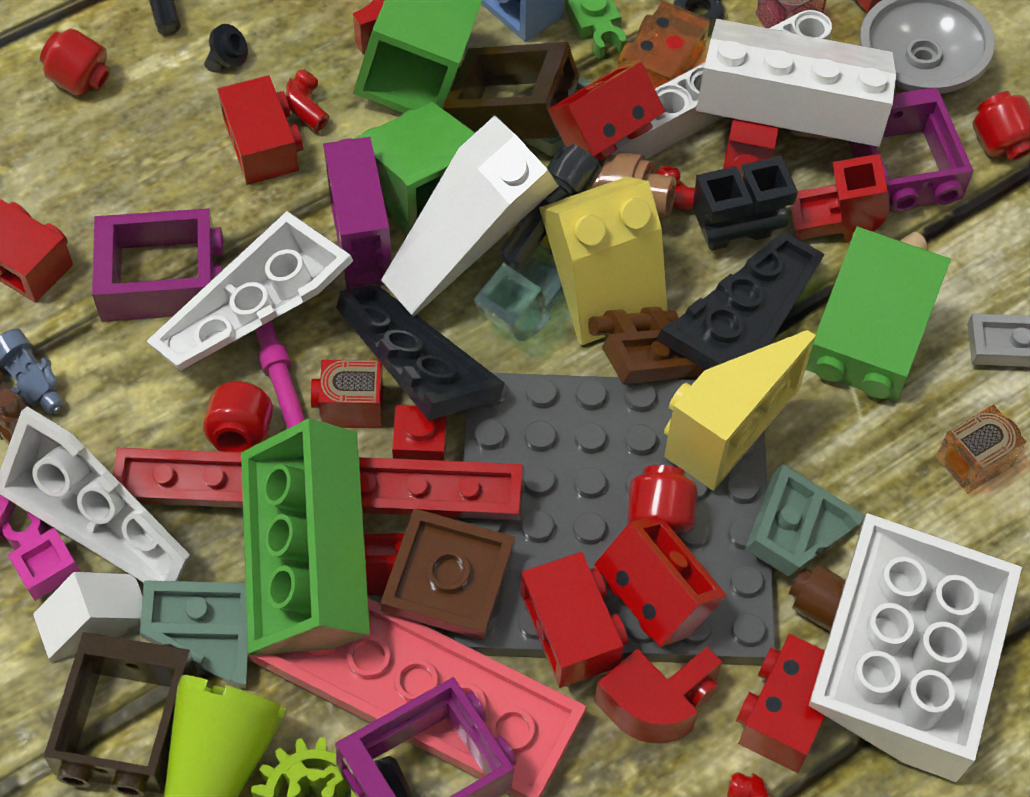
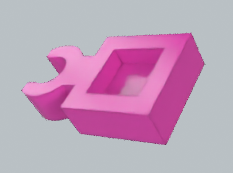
M26 511L31 524L25 531L14 532L7 522L2 525V532L14 549V551L7 555L30 595L36 601L60 587L73 572L81 571L56 529L52 528L48 531L44 521Z

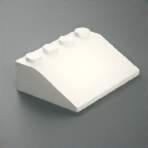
M716 19L704 66L696 111L880 147L893 105L896 80L893 52Z
M867 513L862 524L808 706L902 763L957 782L974 763L1022 567Z

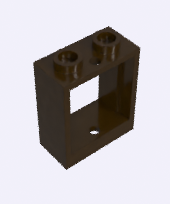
M556 42L468 48L462 65L456 72V79L447 99L444 100L443 110L474 133L496 116L520 140L558 138L559 132L547 109L574 94L580 78L569 43ZM535 84L531 96L481 99L486 86Z
M83 632L43 756L53 773L57 775V780L70 786L82 788L89 787L91 781L112 785L111 788L114 791L132 797H142L145 795V791L163 794L167 776L177 686L181 675L195 677L197 672L190 650ZM100 675L170 686L148 766L76 754Z

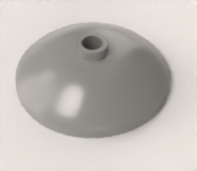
M882 0L864 18L859 44L863 47L893 52L896 87L906 91L938 88L940 93H948L972 84L984 74L992 60L995 39L993 30L985 16L965 0Z

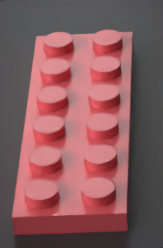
M368 598L369 636L335 649L268 655L248 654L251 662L370 723L454 677L464 693L471 690L480 701L486 715V720L483 722L493 737L502 736L510 746L516 759V765L514 766L511 790L506 793L514 797L543 796L586 714V705L417 621L381 611L380 603ZM448 718L406 740L479 779L485 776Z

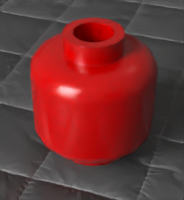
M68 29L62 33L57 31L53 33L45 43L39 58L40 62L44 64L43 72L48 80L78 96L84 95L91 88L97 91L101 89L111 70L106 65V48L75 29Z
M1004 91L986 99L977 107L978 114L975 116L972 125L983 148L990 157L1001 158L1006 156L1008 161L1012 162L1030 153V105L1024 96L1011 95L1009 91Z
M235 381L218 386L210 396L204 417L203 431L206 439L220 452H243L267 440L273 414L271 399L261 388L252 383Z
M651 465L644 468L643 474L633 478L629 485L628 523L658 516L667 522L677 536L689 533L694 529L696 524L697 486L693 480L685 477L684 469L667 465Z

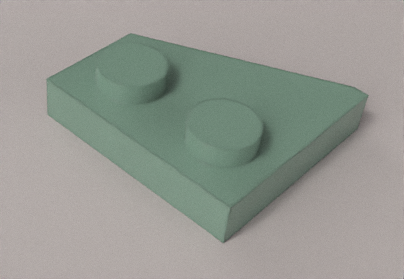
M783 464L772 474L745 550L785 575L790 576L853 530L864 520L865 515Z
M144 580L140 624L142 638L153 644L189 649L195 666L239 689H247L249 657L247 653L246 583Z

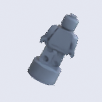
M11 329L0 335V368L7 370L17 381V388H11V390L29 405L34 406L40 403L48 414H58L62 410L64 402L55 392L57 390V378L52 372L51 361L42 358V363H39L32 354V343L20 329Z

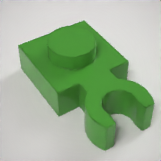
M565 0V11L580 39L593 37L592 50L598 59L604 58L605 43L614 44L619 53L625 52L626 34L621 29L622 17L613 0Z

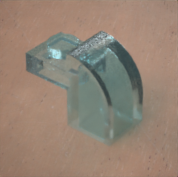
M539 244L527 263L520 270H514L503 263L474 298L479 314L518 341H526L536 335L550 321L549 311L564 293L552 251Z

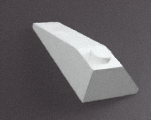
M496 116L491 118L459 147L382 278L383 283L412 316L418 314L558 187L548 169Z
M286 211L146 342L153 350L181 371L318 295L353 262V259L346 251Z
M28 406L21 411L0 469V495L143 583L144 580L179 581L190 554L72 433Z

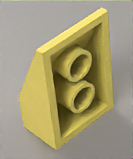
M626 176L539 208L580 345L606 337L605 335H591L588 329V321L593 316H603L608 310L622 309L627 314L640 313L641 309L645 307H660L663 311L668 310L662 227L649 181Z
M808 330L709 368L692 385L687 382L684 383L676 391L669 404V409L673 412L664 430V434L668 436L664 457L714 491L800 389L816 335Z

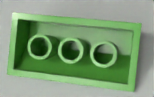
M308 418L241 452L248 654L251 655L335 649L370 635L357 432Z

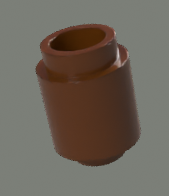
M818 564L813 572L804 567L788 593L796 598L792 609L826 630L831 631L846 579L821 564Z

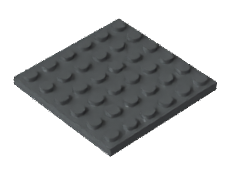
M493 373L505 382L500 400L466 409L463 462L523 464L524 481L521 520L460 518V521L515 536V546L485 640L454 632L455 641L485 656L546 658L520 595L521 572L579 552H583L590 569L595 567V562L629 524L627 520L629 485L633 478L643 474L644 468L651 465L678 467L664 457L668 438L664 434V430L673 412L669 409V404L676 391L684 383L687 382L692 385L696 380L670 379L622 384L619 377ZM765 430L714 491L685 472V477L693 480L697 486L696 524L692 531L684 535H678V537L727 595L690 637L659 647L654 639L643 632L639 625V620L623 600L611 592L607 586L606 579L602 575L607 591V597L603 599L610 615H619L627 634L628 644L623 647L621 661L626 659L636 649H639L650 662L688 663L703 649L708 647L722 661V664L762 666L770 647L775 648L771 565L745 550L767 490Z

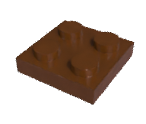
M414 508L380 602L381 611L485 640L515 546V536Z

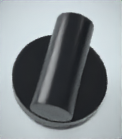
M221 24L215 27L209 36L210 51L204 65L209 71L215 73L220 72L222 66L236 68L242 65L248 56V46L243 34L230 24Z

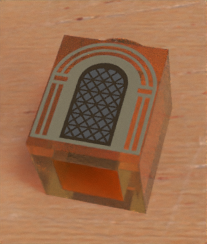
M993 404L948 431L936 457L968 494L1014 466L1027 441L1022 437L1020 429L1015 422L1005 417Z

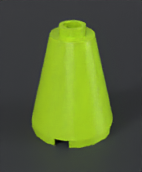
M181 675L176 693L164 797H238L282 725L287 709L280 708L281 705L238 688L225 685L224 688L213 686L210 689L206 687L207 679Z

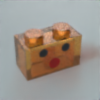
M663 0L653 15L647 14L639 27L638 37L633 44L628 42L624 46L617 65L619 67L642 61L656 89L693 69L705 51L710 20Z

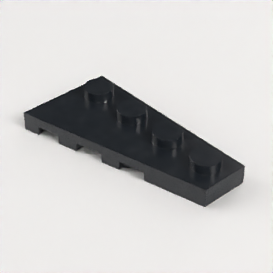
M783 231L749 258L745 266L734 275L729 274L705 298L702 299L700 297L690 305L685 314L675 322L671 320L661 328L656 340L706 370L770 345L825 254Z
M371 284L340 291L336 306L338 311L428 421L500 400L505 382L418 315L412 316L401 302L379 285Z

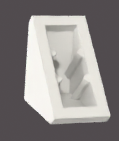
M73 572L33 614L49 661L53 663L76 654L83 632L119 637L139 629L143 595L137 579L131 574Z

